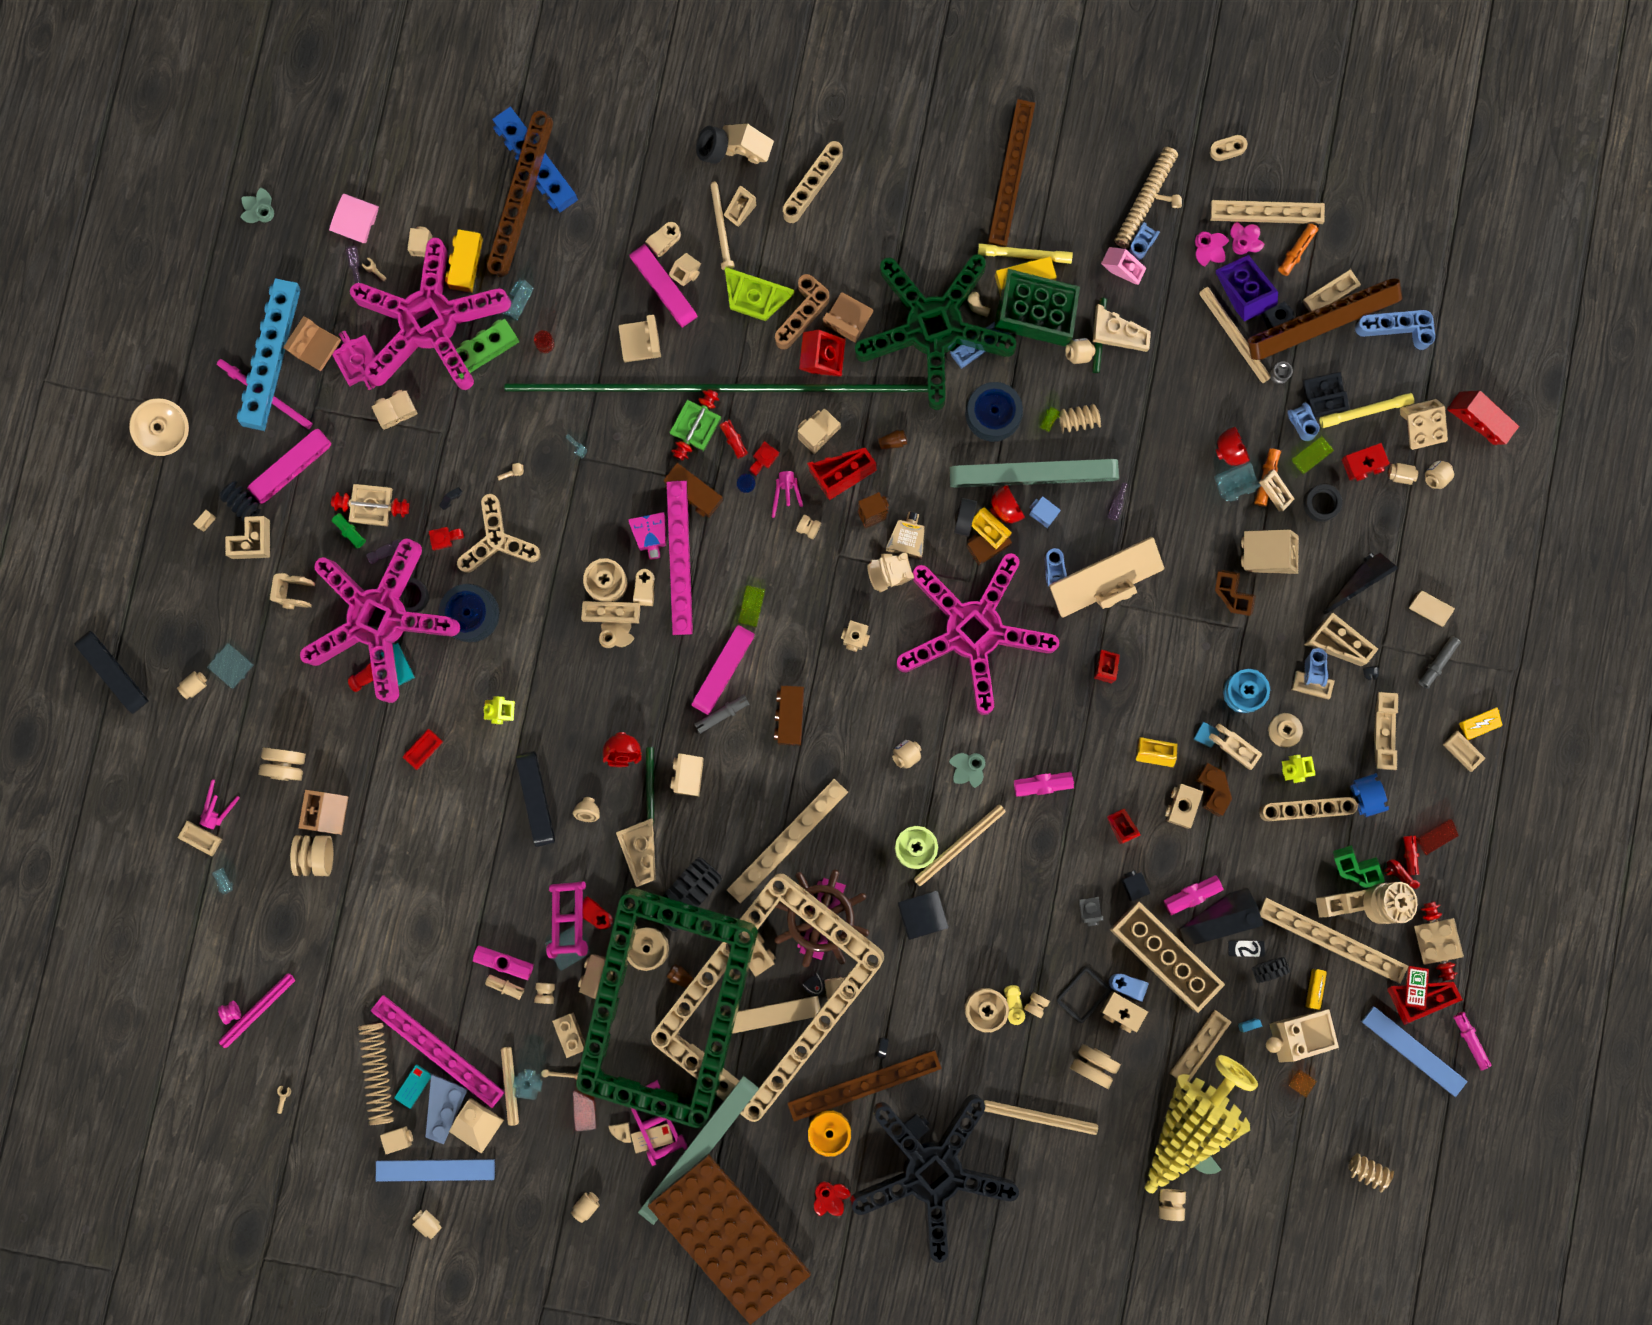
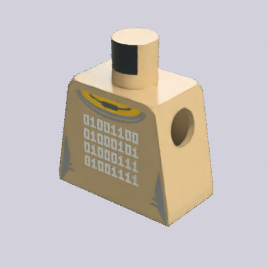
M908 512L906 521L898 520L887 544L886 551L896 554L907 553L909 557L922 558L924 526L917 524L919 514Z

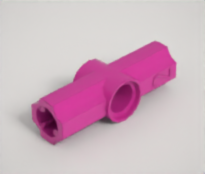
M1072 772L1051 775V773L1036 775L1033 778L1014 780L1016 797L1032 794L1054 793V791L1074 788Z
M1214 875L1198 884L1194 883L1183 888L1181 892L1163 901L1169 914L1173 915L1188 907L1191 908L1204 902L1206 898L1221 892L1223 887L1218 877Z
M478 945L473 956V962L525 980H529L534 966L532 963ZM502 957L508 961L506 968L499 966V960Z

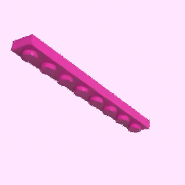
M687 481L667 482L673 635L693 634Z
M382 995L371 1009L374 1015L491 1108L496 1105L505 1093L504 1090L385 995Z

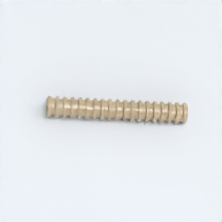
M1171 147L1163 148V152L1160 153V157L1157 159L1158 162L1155 163V167L1152 168V172L1149 174L1150 177L1147 178V182L1144 183V187L1141 189L1142 192L1139 193V197L1136 198V202L1133 204L1134 207L1130 209L1131 212L1128 213V217L1122 224L1123 227L1120 228V232L1114 239L1118 246L1129 248V243H1132V238H1135V233L1138 232V228L1141 226L1140 223H1143V218L1146 217V213L1149 211L1148 208H1151V203L1154 202V198L1157 196L1156 193H1159V188L1162 187V183H1164L1165 178L1168 176L1167 173L1170 172V168H1172L1173 163L1176 161L1175 158L1178 157L1177 151Z

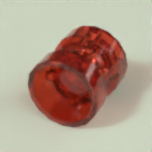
M541 330L535 334L534 343L540 352L549 353L554 349L555 342L548 331Z

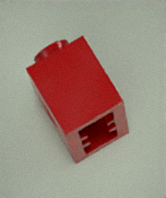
M1382 443L1349 454L1342 459L1349 480L1356 479L1357 481L1367 478L1369 473L1374 472V475L1384 472L1385 467L1390 464ZM1363 462H1369L1370 465H1364Z

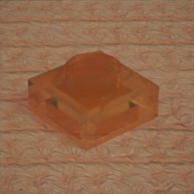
M1298 1070L1288 1086L1307 1098L1317 1081L1303 1071Z

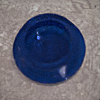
M743 474L737 479V487L741 492L749 493L754 490L756 482L750 474Z

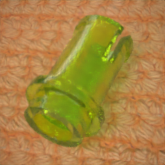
M1053 407L1046 410L1047 414L1039 428L1049 433L1056 419L1060 417V411Z

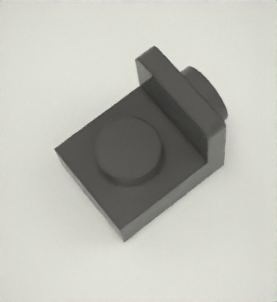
M1099 897L1079 900L1082 923H1087L1088 926L1099 925V921L1103 920Z

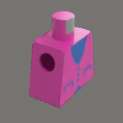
M664 512L629 519V524L640 551L648 550L650 560L660 558L659 547L667 546L666 516Z

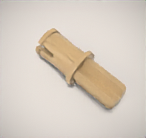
M489 975L485 982L487 986L501 991L502 995L505 993L518 1000L521 999L525 988L510 983L509 980L505 981L493 975Z

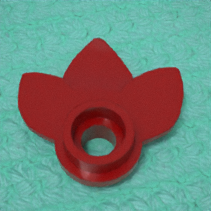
M821 1182L815 1188L816 1200L814 1202V1210L819 1216L824 1215L827 1211L834 1216H841L844 1212L842 1200L850 1197L851 1193L842 1184L832 1185L829 1182ZM824 1190H828L826 1195H822Z

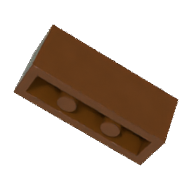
M679 463L673 467L663 480L666 485L665 489H667V482L687 481L688 506L690 504L696 508L695 512L702 517L706 515L710 518L723 502L721 495Z
M880 492L858 501L857 512L865 529L886 520L889 504L885 496L881 497Z
M781 686V690H777L776 702H780V709H776L775 721H779V728H775L774 740H778V745L801 746L804 687Z

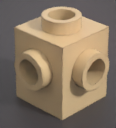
M850 620L848 629L844 628L841 636L846 649L857 652L858 649L862 650L863 646L867 647L870 635L866 634L869 626ZM857 635L859 638L853 639L852 636Z

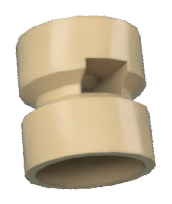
M1160 1189L1162 1205L1159 1206V1218L1170 1221H1184L1185 1208L1182 1205L1186 1202V1191Z

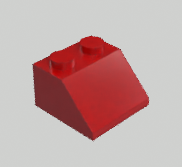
M821 330L803 332L799 369L812 374L842 376L846 339Z

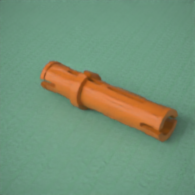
M1308 223L1291 251L1287 252L1284 262L1278 268L1281 274L1288 276L1294 265L1301 260L1300 256L1316 232H1318V228L1314 224Z
M1269 448L1266 463L1262 468L1263 475L1261 479H1264V476L1269 474L1270 470L1278 471L1277 465L1281 454L1280 450ZM1260 484L1254 503L1259 506H1267L1269 496Z

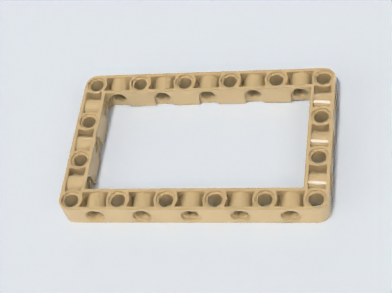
M777 874L769 881L740 920L754 924L758 930L774 907L781 901L858 963L740 1114L752 1122L762 1118L884 961V953L880 948L785 874ZM775 881H781L784 884V889H778L775 886ZM806 906H813L815 908V913H808L806 910ZM753 911H756L760 914L759 920H756L752 917L751 914ZM837 931H845L847 937L840 938L837 934ZM742 932L745 938H750L747 932ZM722 942L651 1035L652 1043L697 1080L704 1052L679 1036V1030L724 974L731 950L728 943ZM869 955L877 956L878 962L872 963L868 958ZM705 972H710L713 975V980H708L705 977ZM845 986H852L854 993L846 992ZM682 1002L688 1003L690 1010L684 1009ZM821 1016L829 1017L830 1023H824L821 1020ZM659 1032L665 1033L667 1039H661L659 1037ZM803 1046L807 1052L800 1053L797 1047ZM689 1057H695L698 1064L691 1063ZM723 1068L720 1082H726L728 1088H723L719 1083L716 1095L725 1101L739 1080ZM774 1076L781 1077L783 1083H777L774 1080ZM705 1077L708 1082H713L711 1078ZM751 1106L758 1107L759 1112H753Z

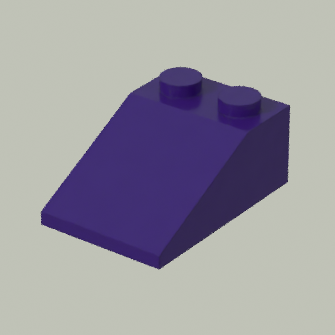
M1249 255L1216 270V274L1228 298L1244 322L1278 305L1277 289Z

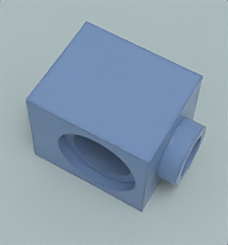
M1042 496L1040 500L1036 499L1030 506L1032 511L1029 515L1048 528L1061 510Z

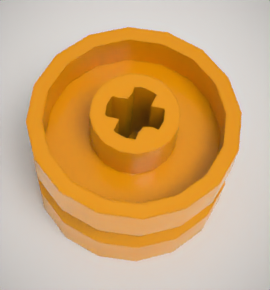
M834 1110L818 1113L811 1120L808 1128V1140L811 1147L818 1154L826 1157L841 1154L848 1147L851 1140V1127L847 1118ZM828 1130H831L833 1132V1136L830 1135L829 1137H827L826 1132Z

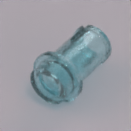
M224 868L212 873L219 886V892L227 894L233 890V883H230Z

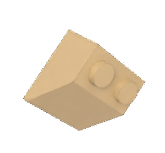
M591 954L587 958L584 966L586 972L584 976H581L578 987H581L580 993L596 999L605 957Z

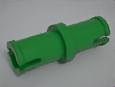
M341 513L332 518V523L342 531V535L347 537L356 548H360L365 544L366 540L355 530L356 527L350 524Z

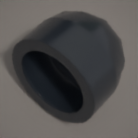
M1379 666L1363 668L1365 678L1370 681L1372 677L1374 680L1377 679L1379 676Z

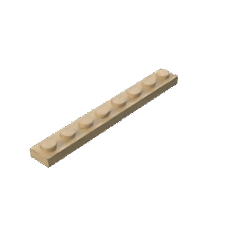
M834 779L742 873L727 891L741 904L837 805L848 791Z
M1268 898L1264 899L1260 907L1261 918L1401 984L1408 965Z

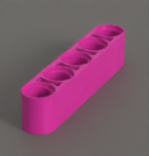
M645 244L629 254L633 263L682 328L698 317Z
M315 429L255 479L247 489L260 504L265 503L327 451L331 446V442L320 429Z
M740 625L735 628L692 703L693 707L707 715L710 714L755 636L754 633Z

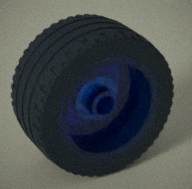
M989 382L979 386L973 391L967 401L965 417L968 427L977 437L990 442L1002 441L1010 437L1018 429L1023 417L1021 398L1012 387L1001 382Z
M457 585L444 594L439 604V616L450 617L457 620L460 624L459 633L451 637L463 642H477L485 639L494 632L499 622L500 611L496 599L489 591L478 585ZM442 624V627L447 628L450 627V625L448 626Z

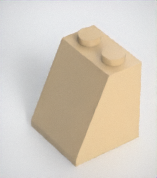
M1291 530L1244 531V537L1241 540L1242 548H1244L1241 565L1244 567V570L1258 573L1298 574L1299 536Z

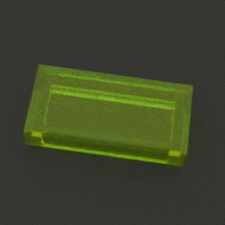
M1321 436L1294 457L1292 462L1304 475L1334 450Z
M746 586L738 623L757 627L765 589Z

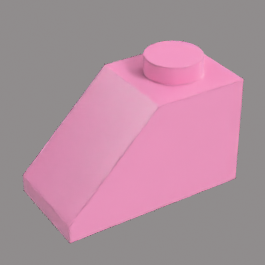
M1109 247L1101 263L1112 274L1139 285L1146 270V267L1131 253L1121 248Z

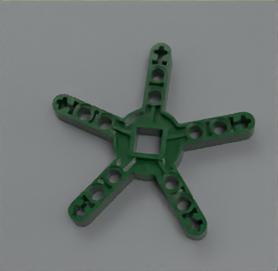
M973 255L943 297L928 298L923 296L894 259H883L880 264L881 276L908 308L910 313L906 325L858 341L855 345L856 358L861 362H866L913 345L922 353L927 354L928 403L932 409L940 410L944 407L946 400L944 353L952 350L957 344H961L1004 357L1012 356L1016 350V339L1013 336L964 323L958 310L984 274L986 267L985 258L982 255ZM969 278L971 282L965 284L962 282V279ZM898 280L905 282L902 286H898L895 283ZM953 293H959L961 297L958 299H954L951 295ZM913 294L917 298L914 300L907 299V296ZM941 316L946 330L928 336L923 322ZM968 333H973L976 335V337L974 339H969L966 337V335ZM898 335L904 337L900 342L894 339ZM992 338L994 343L987 344L984 340ZM878 342H885L886 346L879 348L876 344ZM1007 343L1010 344L1008 349L1005 348ZM938 359L941 363L934 366L931 364V361ZM933 378H940L941 383L934 384L931 380ZM939 391V402H935V392Z

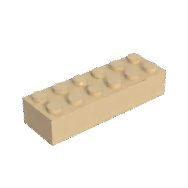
M1135 902L1109 929L1194 1012L1199 1013L1225 985L1140 902Z

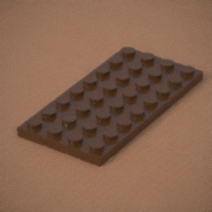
M709 1154L648 1203L649 1209L750 1325L811 1276V1272Z

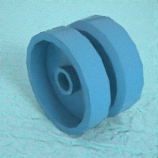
M1253 669L1240 670L1233 674L1225 682L1223 688L1225 702L1231 709L1239 713H1249L1261 708L1269 699L1270 686L1266 677Z

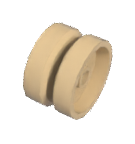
M598 559L586 568L583 575V584L586 591L595 601L616 602L626 592L627 577L622 567L616 561ZM609 579V582H605V585H603V580Z
M262 748L261 758L273 761V764H261L258 775L284 781H302L303 771L299 768H293L291 765L304 764L306 754Z
M645 927L637 929L627 960L638 970L648 971L658 968L668 957L670 949L668 939L664 933L656 928ZM645 945L650 947V951L647 953L644 952Z
M981 988L968 996L965 1003V1016L975 1029L982 1032H994L1006 1023L1009 1016V1006L1006 999L998 991L991 988ZM986 1006H988L990 1008V1011L988 1013H984L982 1011L983 1007L986 1008Z
M1082 1044L1078 1053L1088 1061L1085 1063L1079 1059H1074L1070 1069L1109 1089L1113 1079L1103 1073L1105 1069L1115 1074L1118 1072L1121 1064L1110 1059L1111 1056L1100 1050L1092 1049Z

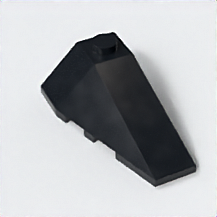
M1245 888L1227 894L1179 929L1184 945L1189 947L1263 926V922L1249 889Z

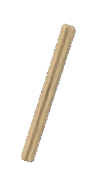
M1208 287L1201 290L1200 296L1262 383L1268 381L1271 375L1260 360L1251 359L1247 341Z
M997 805L914 878V881L919 886H922L1006 812L1001 805Z
M984 1101L986 1112L1096 1135L1098 1132V1125L1094 1123L997 1102Z

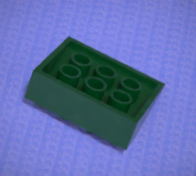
M1008 269L996 312L994 329L1066 347L1073 338L1080 287Z

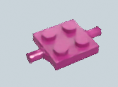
M342 331L343 334L340 332L339 336L344 344L335 350L332 355L348 385L352 386L360 381H364L368 390L375 388L376 386L365 375V368L376 357L367 337L363 335L357 339L350 340L346 331Z

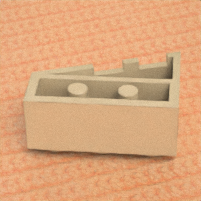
M1334 613L1329 614L1304 644L1314 649L1321 648L1327 654L1359 666L1367 664L1378 650L1377 647Z

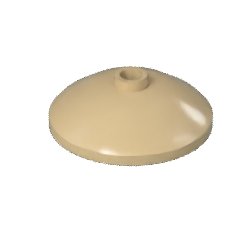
M150 399L141 403L134 410L130 418L129 430L132 440L142 451L155 456H165L176 452L182 447L188 436L189 425L185 413L178 405L166 399ZM156 423L160 425L159 430L154 429Z

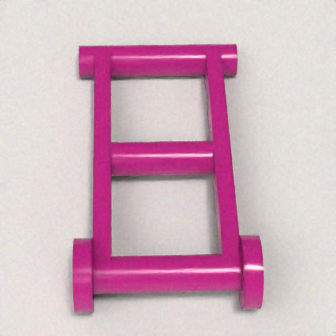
M585 882L552 884L549 886V891L552 892V943H549L546 948L549 958H556L558 954L577 953L579 956H585L588 952L587 943L582 940L583 889L586 888ZM575 890V913L560 915V891ZM575 921V945L559 946L560 923Z
M657 1080L646 1085V1087L655 1089L660 1088ZM659 1101L662 1106H665L662 1101ZM631 1108L649 1148L646 1153L652 1166L656 1165L655 1160L682 1147L684 1150L688 1148L683 1135L678 1136L672 1120L655 1116L642 1122L637 1110ZM667 1120L676 1142L655 1151L645 1130Z

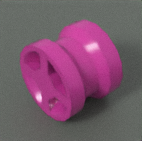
M235 1001L229 1002L227 1006L222 1005L218 1007L219 1016L225 1025L229 1024L233 1019L238 1020L241 1018L240 1009Z

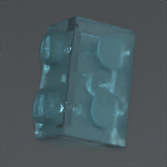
M1249 461L1214 476L1220 496L1226 501H1234L1240 495L1253 493L1257 488L1261 487Z

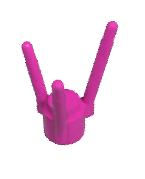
M780 472L779 479H776L772 518L776 515L780 487L785 489L786 505L790 506V489L794 486L799 506L803 507L794 472Z
M211 780L200 820L201 825L210 829H214L216 825L220 826L222 820L240 799L237 796L218 818V813L213 811L217 795H214L210 804L215 780Z

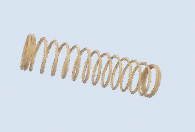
M383 1023L358 1026V1030H366L359 1032V1035L381 1034L359 1041L381 1042L360 1048L361 1050H381L362 1055L361 1057H384L362 1064L384 1065L363 1071V1073H384L365 1078L364 1081L387 1080L364 1087L365 1089L387 1088L366 1094L365 1096H387L369 1101L366 1104L389 1103L367 1110L368 1112L390 1111L385 1114L369 1117V1125L393 1122V1117H381L393 1112L391 1109H381L392 1104L389 1101H381L390 1098L391 1095L377 1094L390 1089L389 1086H377L389 1082L387 1078H377L387 1075L389 1072L373 1071L388 1065L386 1063H373L387 1058L385 1055H374L384 1052L386 1049L370 1048L385 1043L384 1040H370L384 1035L383 1032H370L383 1028Z

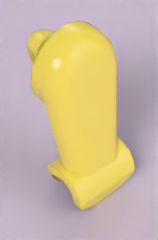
M1010 985L1004 988L1009 1006L1008 1020L1011 1024L1019 1025L1025 1019L1020 999L1021 992L1019 986Z

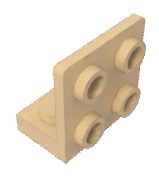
M648 315L647 321L619 325L624 362L661 357L654 315Z
M1437 399L1400 408V415L1408 423L1409 444L1412 450L1448 440L1445 406Z

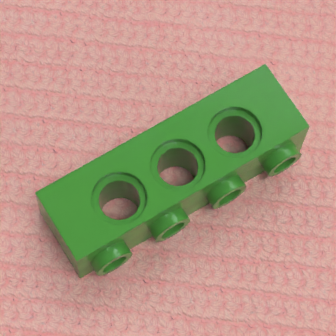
M506 319L495 321L491 328L479 331L475 338L465 340L456 350L460 357L463 355L468 356L464 364L471 373L519 343V340ZM493 336H500L497 342H491ZM477 346H484L481 352H475ZM454 361L451 366L455 365L457 361ZM462 373L459 374V376L462 379L464 375Z

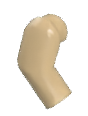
M972 292L968 296V304L971 311L988 317L991 308L981 305L980 295L977 292Z

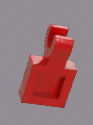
M764 441L753 456L757 461L751 466L750 472L757 476L763 466L769 469L780 452Z
M444 527L429 531L432 550L434 551L452 547L451 541L464 538L463 530L461 529L449 532V528Z

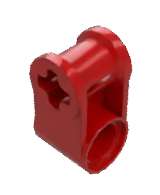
M588 896L584 898L583 919L598 929H608L613 923L612 916ZM606 916V924H600L599 917Z

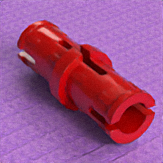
M728 420L720 424V428L727 438V443L733 448L737 459L747 455L748 451L741 441V436L737 434L731 421Z
M1404 836L1405 854H1403V857L1406 858L1407 873L1409 875H1420L1418 867V857L1420 856L1417 853L1416 836Z

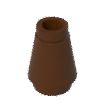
M899 429L878 439L881 450L904 447L903 445L908 444L904 430L899 431Z
M676 964L671 967L666 975L670 982L686 989L694 980L681 965L678 966Z

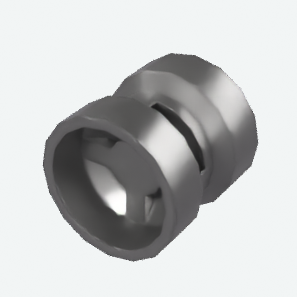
M1285 361L1277 363L1270 372L1271 380L1276 384L1285 383L1293 373L1292 366Z

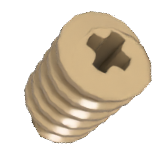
M1091 404L1090 410L1087 405H1084L1082 410L1079 406L1076 407L1075 412L1072 408H1069L1068 412L1065 409L1060 411L1059 419L1062 433H1064V428L1071 432L1072 426L1075 427L1076 431L1079 430V425H1082L1084 430H1086L1087 424L1090 425L1091 429L1094 428V423H1097L1099 428L1101 427L1099 410L1094 404Z
M1359 1153L1353 1156L1348 1168L1351 1171V1178L1358 1174L1359 1182L1363 1178H1365V1185L1372 1181V1188L1375 1189L1380 1185L1379 1192L1381 1193L1389 1186L1394 1176L1393 1170L1389 1171L1387 1167L1382 1168V1165L1379 1163L1375 1165V1161H1368L1367 1157H1361Z

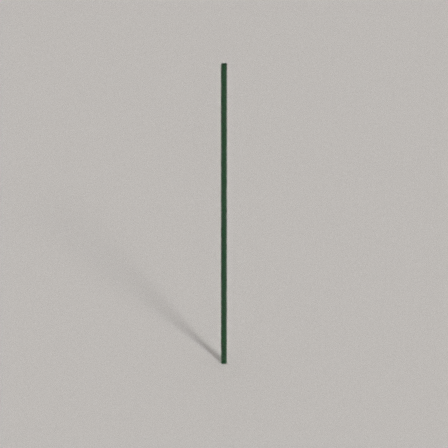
M505 384L504 389L505 391L702 392L708 389L714 392H928V384Z

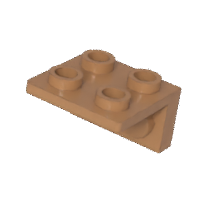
M840 293L829 313L826 312L823 318V325L856 343L873 314V309L844 293Z
M303 316L283 348L296 358L321 371L341 339Z

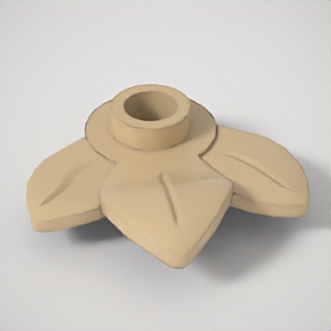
M602 622L599 642L603 647H625L634 640V637L629 634L631 623ZM612 637L610 641L606 642L607 638Z

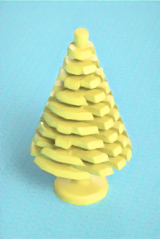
M1218 1056L1215 1061L1216 1067L1225 1079L1217 1089L1210 1085L1205 1093L1201 1091L1205 1083L1204 1081L1195 1078L1191 1084L1187 1081L1190 1075L1182 1074L1178 1076L1176 1087L1173 1091V1098L1169 1104V1107L1173 1110L1167 1111L1166 1122H1164L1162 1127L1163 1133L1160 1134L1159 1144L1155 1150L1158 1157H1153L1152 1166L1154 1168H1150L1148 1173L1150 1181L1145 1184L1147 1192L1155 1193L1158 1186L1164 1187L1169 1184V1180L1173 1181L1178 1178V1172L1186 1173L1190 1168L1198 1165L1200 1161L1202 1162L1209 1158L1210 1155L1219 1152V1146L1225 1148L1230 1142L1235 1141L1250 1131V1123L1245 1117L1243 1121L1238 1119L1241 1110L1235 1104L1230 1111L1225 1109L1229 1102L1227 1095L1235 1085L1247 1091H1253L1258 1087L1255 1077L1241 1064L1227 1056Z

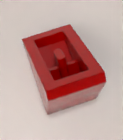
M1101 650L1094 679L1108 683L1116 681L1120 655Z
M1125 809L1107 816L1119 844L1140 836V832Z

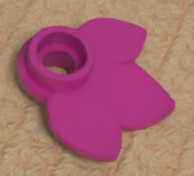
M1236 222L1232 226L1230 235L1233 238L1232 248L1235 253L1241 255L1248 251L1259 252L1265 244L1258 239L1260 229L1257 225L1251 224L1244 228L1240 223Z
M1208 232L1199 233L1195 238V245L1197 247L1196 259L1204 267L1210 260L1216 263L1224 262L1225 252L1222 247L1229 240L1221 233L1212 235ZM1205 239L1207 244H1202L1201 240Z

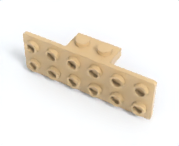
M1149 537L1050 584L1049 587L1060 616L1065 617L1095 602L1104 609L1112 607L1121 600L1130 598L1133 594L1137 593L1136 587L1133 584L1164 570V566L1154 538Z

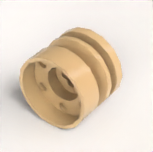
M295 835L290 853L291 869L294 876H301L302 874L303 876H309L311 869L314 876H329L331 874L333 866V842L331 836H315L312 843L310 836L303 838V836Z
M1403 882L1381 883L1371 886L1366 891L1363 900L1367 917L1377 924L1406 923L1414 917L1418 906L1414 890Z

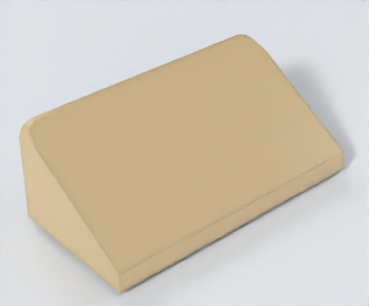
M1422 590L1417 592L1409 607L1412 611L1441 627L1445 625L1455 609Z

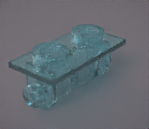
M519 279L518 282H515L510 293L514 296V299L509 298L511 306L507 311L502 312L506 316L510 315L516 321L523 312V308L534 289L526 280L522 281Z

